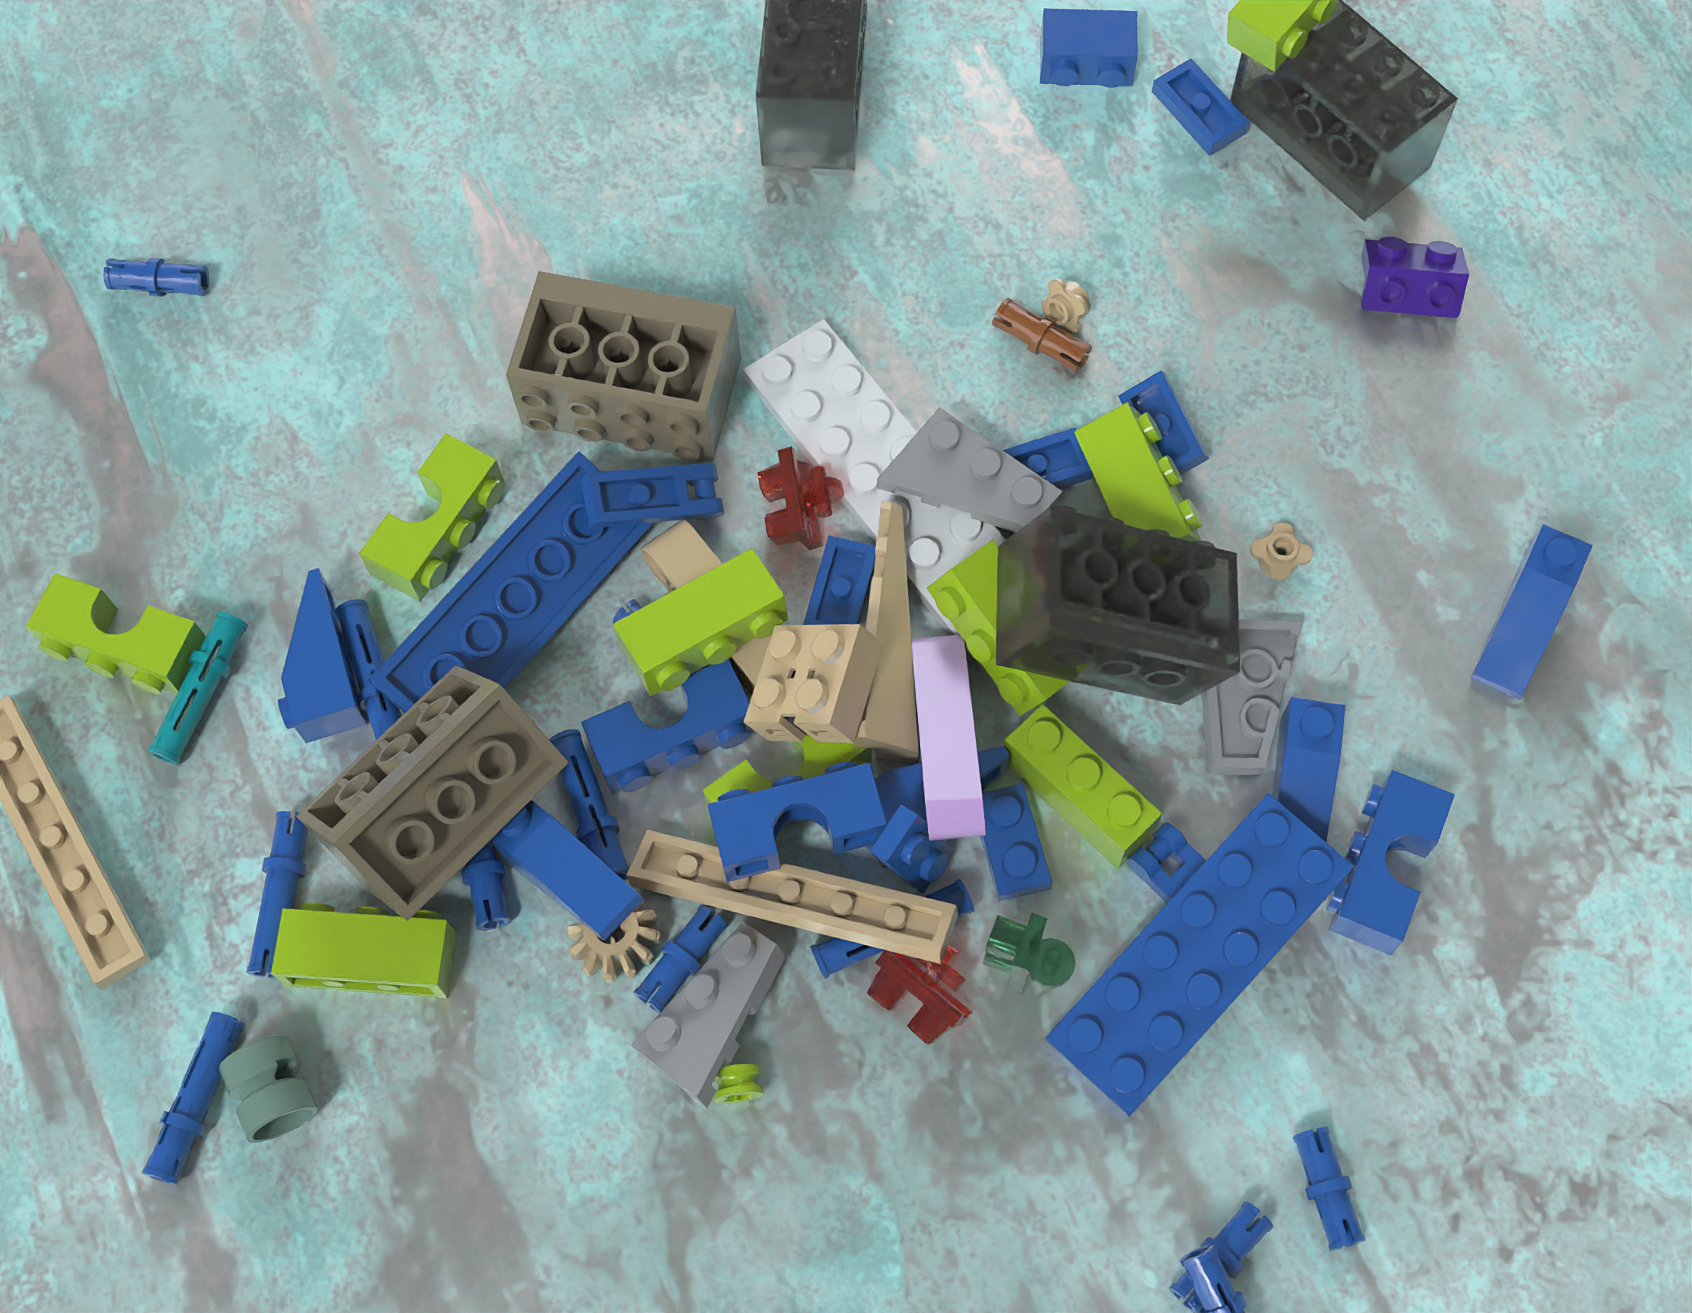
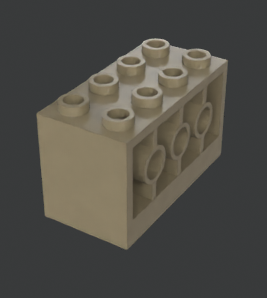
M539 271L506 373L521 424L527 425L530 429L541 433H551L555 430L575 434L578 438L588 442L607 440L623 443L626 447L636 451L655 449L670 452L683 460L695 461L702 458L714 461L741 362L736 309L733 306Z
M455 665L296 817L370 893L408 921L569 762L500 684Z

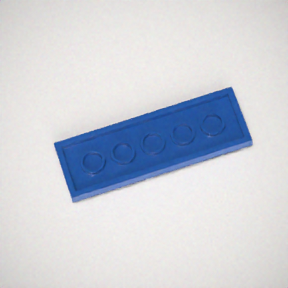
M580 451L565 464L368 679L375 688L402 712L408 711L455 665L494 681L505 689L653 524L642 523L589 528L581 477L587 472H600V470Z
M1268 793L1045 1037V1040L1122 1112L1130 1117L1345 879L1354 866Z

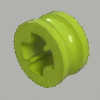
M736 1064L720 1067L713 1081L718 1084V1090L713 1096L714 1102L721 1104L739 1103L762 1097L764 1095L763 1087L756 1083V1078L761 1075L760 1065Z

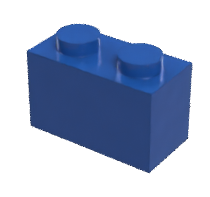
M1043 8L1040 36V84H1056L1058 86L1100 85L1108 88L1133 86L1138 58L1137 11Z

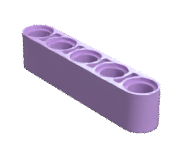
M960 634L911 639L929 841L985 836L984 809L964 639Z

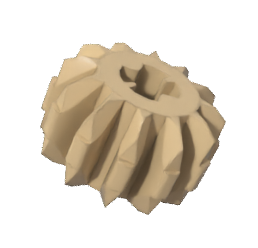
M644 899L619 925L624 933V937L619 942H615L612 937L611 944H607L606 940L603 941L582 923H575L566 927L568 938L577 941L569 948V953L573 960H584L582 969L587 976L591 977L603 967L602 971L605 981L613 983L617 977L618 968H623L626 976L629 979H634L637 976L633 964L635 960L647 965L652 964L654 957L646 947L660 944L661 935L659 931L651 928L658 921V917L653 909L643 910Z

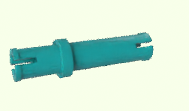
M218 611L216 619L199 651H192L188 659L191 667L175 699L172 701L151 746L147 749V753L168 764L179 765L180 758L200 722L220 679L228 677L231 671L228 663L243 633L248 628V624L232 614ZM220 646V648H219V650H218L216 656L214 657V659H213V661H212V663H211V665H210V668H209V670H208V672H207V674H206L204 680H203V681H200L201 678H202V676H203V674H204V672H206V670H207V668H208V666H209V664H210V661H211V659H212V657H213V655H214V653H215L217 647ZM196 694L179 729L175 731L192 696Z

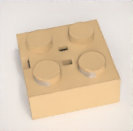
M861 624L775 625L744 723L768 741L803 742L805 734H808L817 742L854 743L884 644Z

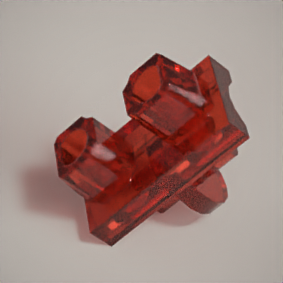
M792 446L777 450L779 463L757 472L759 487L763 497L769 502L785 498L786 502L785 509L768 513L764 517L766 533L776 545L800 541L808 550L822 547L823 541L819 517L827 518L833 514L831 504L838 502L844 495L842 481L837 478L827 477L824 466H815L811 469L807 462L797 460L795 449Z
M952 946L947 947L942 964L915 958L927 968L925 972L905 955L884 950L875 961L881 969L876 974L867 994L888 1011L895 1010L908 992L920 1000L923 1006L908 1023L907 1027L926 1044L935 1043L951 1027L963 1025L973 1013L938 983L942 980L952 990L957 992L966 981L962 975L952 968L959 955V952Z

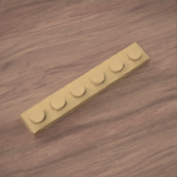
M9 695L0 699V801L94 985L102 990L147 964L151 959L17 703Z
M646 830L627 873L630 886L939 964H942L958 917L957 905L782 862H779L780 869L727 882L718 847L651 830Z

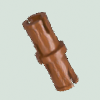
M1006 298L997 309L995 315L999 318L995 317L992 320L994 327L1026 343L1028 351L1035 355L1041 352L1068 367L1074 373H1078L1089 357L1085 353L1089 354L1092 350L1091 344L1085 343L1057 327V322L1049 316L1041 318L1016 304L1010 298Z

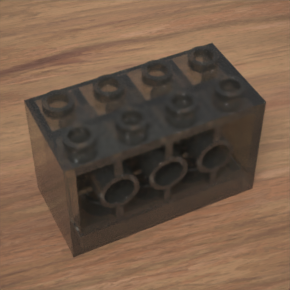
M765 0L756 87V107L762 166L856 170L868 0Z
M1339 0L1335 11L1328 21L1324 24L1318 22L1308 33L1307 41L1299 54L1293 59L1287 57L1275 72L1241 52L1230 101L1245 117L1358 217L1365 221L1431 168L1458 98L1343 0Z
M1050 506L998 546L996 665L1182 705L1240 673L1237 553L1215 548V545L1208 541L1191 542L1172 537L1167 531L1160 529L1144 530L1124 525V522L1117 518H1097L1081 514L1070 506Z

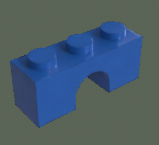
M729 659L690 674L689 678L681 685L687 710L682 719L670 727L653 728L647 726L638 718L630 701L581 722L587 741L611 794L623 790V792L639 790L649 784L654 775L670 768L674 771L686 769L697 763L701 759V755L718 747L730 749L742 744L749 738L750 733L755 731L744 723L750 703Z
M855 762L838 763L827 768L823 775L804 780L799 775L787 776L773 782L769 789L753 793L746 789L733 790L719 796L718 802L707 804L726 881L731 882L780 869L776 848L777 837L785 826L798 820L812 821L823 827L829 836L834 855L875 844L887 826L870 763L858 766Z
M1394 770L1390 772L1382 786L1375 783L1372 784L1361 811L1362 814L1370 816L1364 833L1354 832L1344 857L1354 868L1349 873L1346 882L1342 881L1330 894L1326 910L1334 912L1328 930L1388 955H1392L1404 941L1420 891L1405 886L1393 878L1386 865V853L1401 850L1426 858L1440 839L1455 794Z

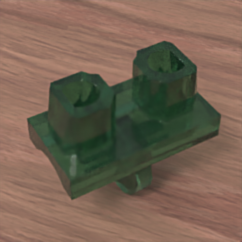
M1031 913L1026 926L997 915L985 947L986 953L983 965L1009 974L1006 989L1022 994L1028 975L1039 986L1053 989L1067 983L1073 975L1076 961L1070 947L1059 939H1043L1048 918Z

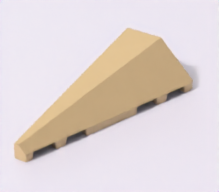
M881 501L878 538L875 548L874 577H872L866 630L884 645L854 741V747L876 749V759L918 763L919 752L903 509L901 505L894 502Z

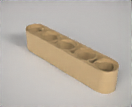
M684 519L640 548L646 563L669 593L722 564L695 529ZM771 636L764 639L755 638L737 648L735 653L729 658L737 678L751 695L753 694Z

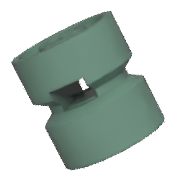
M286 1036L269 1037L244 1046L227 1056L219 1066V1071L229 1096L234 1100H241L236 1114L247 1141L251 1143L264 1142L283 1136L309 1122L317 1115L319 1110L307 1081L295 1077L301 1066L290 1039Z

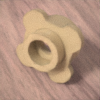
M1053 279L1048 283L1050 292L1048 297L1041 303L1042 310L1046 316L1056 320L1057 325H1062L1065 332L1075 334L1081 328L1079 320L1090 311L1089 296L1083 287L1073 281L1064 283L1061 279Z
M1287 523L1276 524L1271 534L1264 539H1255L1250 546V553L1255 559H1258L1261 569L1270 575L1271 578L1279 581L1286 580L1294 573L1299 564H1308L1313 556L1312 548L1307 544H1302L1294 536L1293 527ZM1278 548H1283V549H1285L1286 554H1285V555H1280V554H1278V553H1277V549H1278Z

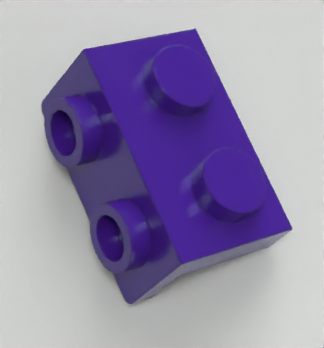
M1397 237L1364 240L1361 259L1365 282L1360 301L1363 310L1457 318L1460 315L1470 275L1463 248L1456 247L1445 241H1433L1428 245L1407 243Z

